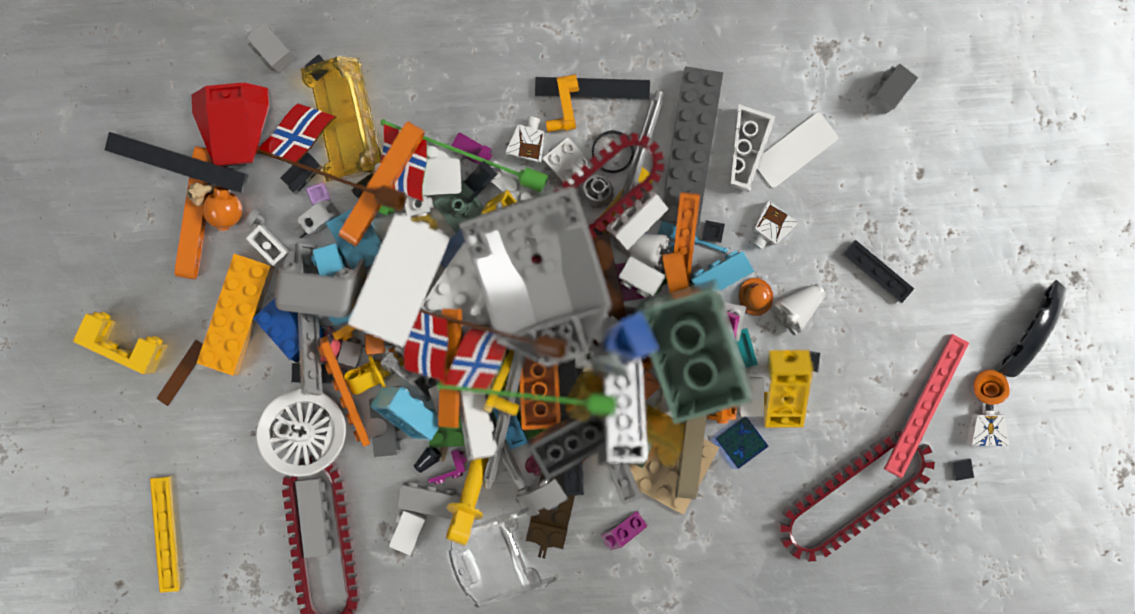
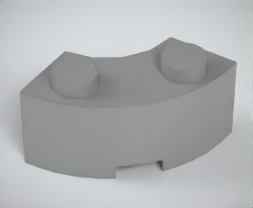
M546 477L536 485H527L518 491L519 494L515 496L528 516L539 514L538 510L543 508L549 510L568 499L556 479L550 478L547 480Z

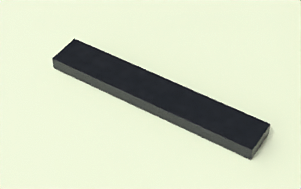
M535 77V97L560 98L557 77ZM577 78L579 91L570 92L571 98L649 100L650 80Z

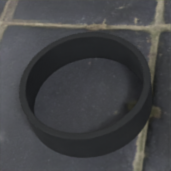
M610 130L600 134L593 143L592 157H594V147L601 137L607 134H618L621 136L624 133ZM631 146V158L626 166L618 170H607L603 167L600 170L606 173H619L625 170L632 162L634 147Z

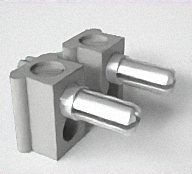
M395 343L393 345L387 344L384 347L386 350L383 355L384 359L381 361L384 371H388L392 375L396 372L401 378L405 379L408 374L400 367L393 353L387 355L388 348L395 347L397 356L404 359L405 345L402 347Z

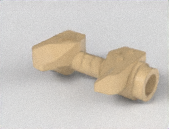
M196 182L190 184V189L186 193L194 205L202 206L204 194L213 191L218 186L213 184L203 186Z

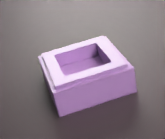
M325 182L305 188L312 206L319 201L331 200Z

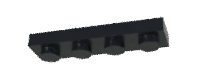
M853 240L842 254L900 303H903L915 289L857 240Z

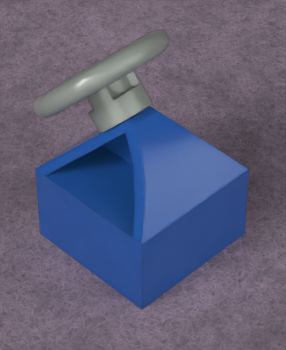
M642 312L624 319L607 329L604 357L593 356L589 360L594 368L610 375L626 376L628 368L625 364L658 350V346Z

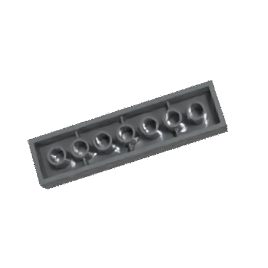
M687 66L683 70L662 200L668 207V210L660 217L659 221L677 223L680 192L700 194L696 225L699 226L723 72Z

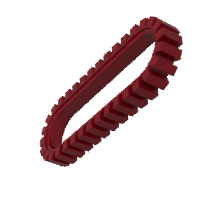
M631 133V140H628L626 134L619 136L622 144L618 145L614 140L608 144L612 149L610 153L605 148L599 152L603 158L599 161L595 156L589 160L593 165L591 169L586 164L580 168L584 173L583 176L580 177L575 172L570 176L574 180L572 185L567 180L561 184L564 189L574 187L576 190L627 147H641L651 156L652 169L649 175L588 226L591 240L597 237V234L593 231L596 227L601 233L607 228L602 223L604 220H607L610 224L615 222L616 219L612 215L615 211L621 217L625 213V210L621 207L623 204H626L630 209L635 205L631 199L633 196L640 201L644 197L640 190L644 188L649 193L654 189L650 181L652 180L658 184L662 178L656 172H664L665 164L657 163L664 160L662 151L654 153L660 148L655 141L648 145L651 140L650 137L643 135L641 141H639V133ZM534 255L531 257L534 264H540L543 259Z
M309 455L310 464L316 462L315 456ZM303 457L300 459L298 466L305 465ZM333 461L322 471L328 476L331 483L346 593V605L339 614H355L360 599L353 597L359 596L360 588L359 586L352 587V585H356L359 580L358 574L350 575V573L356 572L357 566L356 563H349V561L355 559V551L347 552L348 549H352L354 546L353 539L346 540V537L352 535L351 527L344 528L345 525L351 523L350 515L342 516V514L349 511L348 504L341 505V502L347 500V493H339V490L344 489L346 486L345 480L337 481V478L343 474L340 468L335 471L332 470L336 465ZM299 476L283 477L282 485H287L289 488L283 489L282 495L283 498L290 497V500L283 502L284 510L292 509L291 512L285 514L286 521L294 522L287 526V532H295V535L288 538L289 545L297 544V547H293L290 550L291 557L298 556V559L292 561V568H300L293 575L294 581H302L295 585L296 593L303 592V594L297 597V604H305L299 610L301 614H322L314 607L312 601L307 559L304 558L296 491V481Z

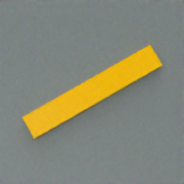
M171 476L150 478L159 593L180 591Z

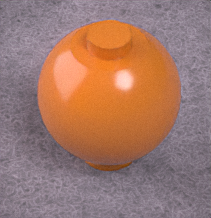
M218 186L214 188V193L206 198L203 204V214L206 221L213 227L221 231L229 230L230 227L237 224L240 220L242 204L235 194L230 193L229 189Z

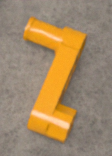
M576 74L557 77L564 116L560 119L546 121L548 133L563 129L565 131L576 129L570 92L579 91Z

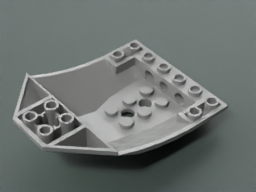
M570 187L529 198L460 223L485 298L493 329L535 341L542 334L563 339L567 342V350L563 359L558 360L537 354L534 344L495 334L497 342L545 366H551L585 355L611 307V303L575 188ZM528 235L535 236L536 243L528 245L525 237ZM533 254H540L543 261L540 264H534L531 260Z

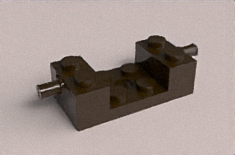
M541 471L540 480L545 478L543 471ZM561 472L552 478L556 479L564 492V474ZM566 496L568 499L560 503L559 507L555 510L543 508L538 510L539 514L531 516L526 541L540 546L537 557L541 558L542 555V558L545 559L547 548H564L575 496Z

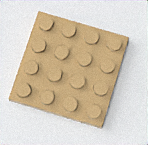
M651 411L645 422V428L657 433L658 436L643 468L637 465L629 466L640 492L684 514L692 499L675 496L683 427ZM706 439L703 442L699 485L720 448Z

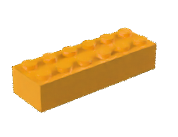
M233 254L197 364L232 376L239 375L256 325V321L253 318L261 310L275 266L240 254Z

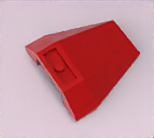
M242 82L204 86L191 94L192 114L212 163L220 166L253 163L269 110V89Z

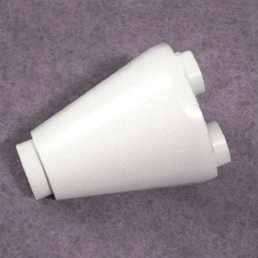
M643 234L628 250L617 241L616 248L625 255L631 256L662 273L665 268L663 255L671 253L672 244H669V238L666 235Z
M818 284L811 285L775 302L773 305L776 313L774 316L775 320L781 325L784 324L792 335H797L805 328L822 303L823 297L826 296L824 289Z

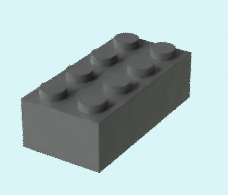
M585 408L527 440L528 446L547 480L598 453V445L605 443L603 415L590 414L589 409Z

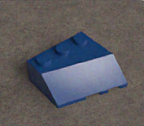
M274 298L253 319L289 360L298 363L300 361L298 312L278 309ZM319 323L320 338H323L325 335Z

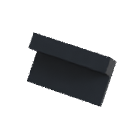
M309 152L297 162L320 171L324 168ZM292 165L280 179L293 193L298 194L317 173Z
M485 161L464 181L474 192L466 201L468 204L498 174Z

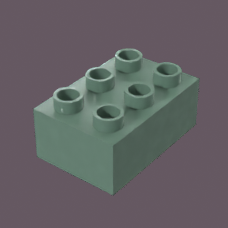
M716 279L640 303L636 314L642 312L658 346V350L650 353L674 424L751 402L752 385Z

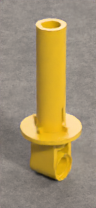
M396 353L393 354L394 357L398 360L400 367H402L404 365V359L402 357H398ZM370 354L368 355V363L345 373L344 379L353 395L361 394L378 384L386 387L383 380H386L385 377L391 374L388 371H384L381 365L382 360L374 361Z
M489 458L471 460L459 503H449L447 505V510L453 514L446 533L447 540L465 546L471 534L473 520H481L483 518V513L475 507Z

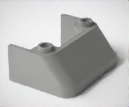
M291 250L279 268L275 296L276 307L285 311L337 318L349 316L365 285L366 270L364 259H360L354 270L343 268L334 277L299 273V265L295 260V250Z

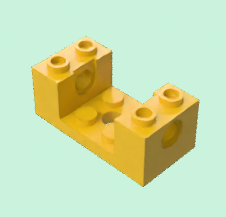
M94 311L93 313L85 314L73 339L74 343L143 375L156 372L168 346L162 343L163 339L157 336H146V338L138 339L134 350L127 348L123 350L118 347L119 344L110 340L107 341L116 322L110 319L111 315L102 311L100 313Z
M769 350L767 366L770 384L769 391L764 392L763 418L765 428L804 427L813 375L809 350Z

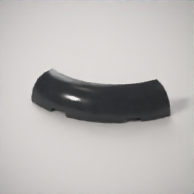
M1055 280L1044 291L1038 307L1039 311L1026 328L1020 344L1016 343L1001 360L998 371L1007 377L1019 376L1050 337L1063 312L1067 299L1066 288L1058 280Z

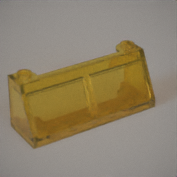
M337 56L300 69L302 82L313 90L317 110L337 117L322 132L329 160L324 165L323 172L342 179L375 173V165L381 162L382 155L360 58ZM329 71L317 81L312 76V74ZM325 177L326 182L336 181L328 177Z
M583 369L567 399L587 401V397H591L592 393L603 394V380ZM564 402L568 415L579 421L587 420L592 415L589 413V409H586V405ZM644 402L646 442L658 447L656 452L658 453L659 461L672 469L682 452L685 424L683 422L674 424L672 416ZM595 414L604 419V415Z

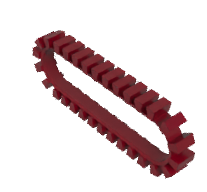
M895 431L897 441L902 431ZM888 435L880 438L879 440L886 447L882 449L880 443L875 442L870 446L876 452L875 455L872 456L871 451L865 449L860 453L866 459L864 463L860 457L856 456L850 461L857 468L853 470L848 463L841 467L847 473L846 476L843 477L838 470L831 475L838 482L833 484L830 478L824 479L822 483L828 488L824 492L822 487L817 484L812 490L818 496L813 498L809 491L802 495L809 502L805 506L799 498L795 500L793 504L799 510L794 514L786 507L782 514L790 518L788 525L778 522V531L780 533L788 532V537L780 539L782 545L786 549L794 544L795 547L790 554L799 560L802 551H805L808 562L816 561L814 552L819 550L825 558L832 553L825 546L830 543L835 551L839 549L841 545L835 540L837 537L840 536L842 542L846 544L851 540L845 533L848 529L853 536H857L861 531L855 524L859 522L863 529L868 528L871 524L865 519L866 516L869 515L870 519L876 522L881 518L875 512L877 508H879L880 513L885 515L891 511L884 504L888 501L890 506L895 508L900 504L894 498L896 494H898L901 500L905 501L910 495L903 489L908 487L909 491L914 494L920 490L913 483L914 481L919 479L925 485L931 478L922 473L925 467L934 470L935 462L925 460L924 455L933 453L930 446L924 444L917 448L919 466L913 476L818 545L804 547L797 544L792 535V526L795 520L894 448L897 441L892 442Z

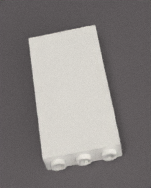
M395 214L348 324L404 347L450 240V237L447 236L448 233L438 228L436 231L429 229L430 225L422 221H418L417 224L411 221V217L406 214Z

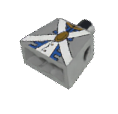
M331 200L319 201L298 218V222L301 225L294 229L295 233L300 238L307 234H317L327 227V222L341 214Z

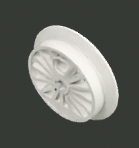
M301 389L286 392L274 399L262 413L257 427V443L262 457L272 468L289 476H308L328 467L341 452L346 437V423L339 406L324 393L319 396L301 395ZM302 405H308L305 421L303 418ZM314 405L320 407L317 413L311 419ZM297 406L299 423L290 410ZM287 411L292 421L285 420L281 416ZM324 411H327L330 414L329 416L325 417L324 419L316 423L318 419L321 417V415L324 413ZM329 422L328 427L319 429ZM283 427H288L287 433L280 434ZM273 431L278 437L272 438ZM316 440L325 441L324 446ZM288 441L274 450V443ZM311 442L322 449L321 457H319ZM291 447L281 460L278 454ZM308 447L317 460L310 464ZM303 450L305 465L298 466ZM296 451L293 465L287 463L290 457Z

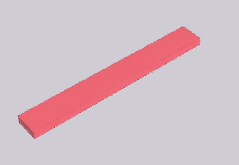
M954 334L949 336L884 467V470L900 479L903 478L969 342Z

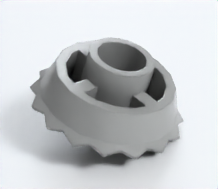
M592 175L578 187V195L581 197V201L593 209L597 207L601 209L603 206H608L614 197V188L611 182L606 177L600 175Z

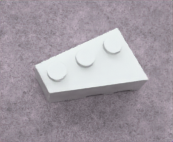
M636 181L634 186L636 187L640 182ZM642 188L640 191L644 194V197L638 201L633 196L631 199L635 205L629 209L625 204L623 207L625 213L621 217L616 213L614 215L616 221L612 224L609 223L606 228L612 237L627 250L668 210V207L653 191L648 193Z

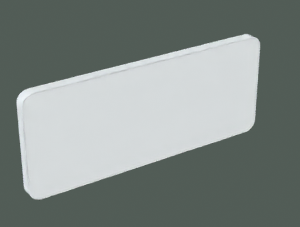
M818 112L763 153L757 170L770 187L775 188L836 142L838 135L823 115Z
M459 159L427 160L423 182V196L461 193V167ZM377 163L375 165V172L380 166V163Z

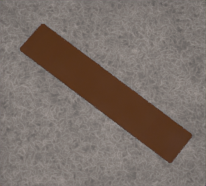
M198 340L193 342L156 398L166 406H169L197 364L203 346Z

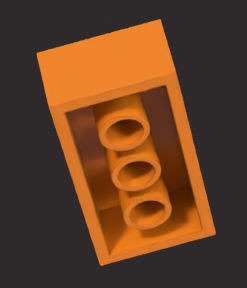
M526 356L519 381L520 393L560 398L558 363L545 366ZM520 397L522 430L548 429L561 422L560 402Z

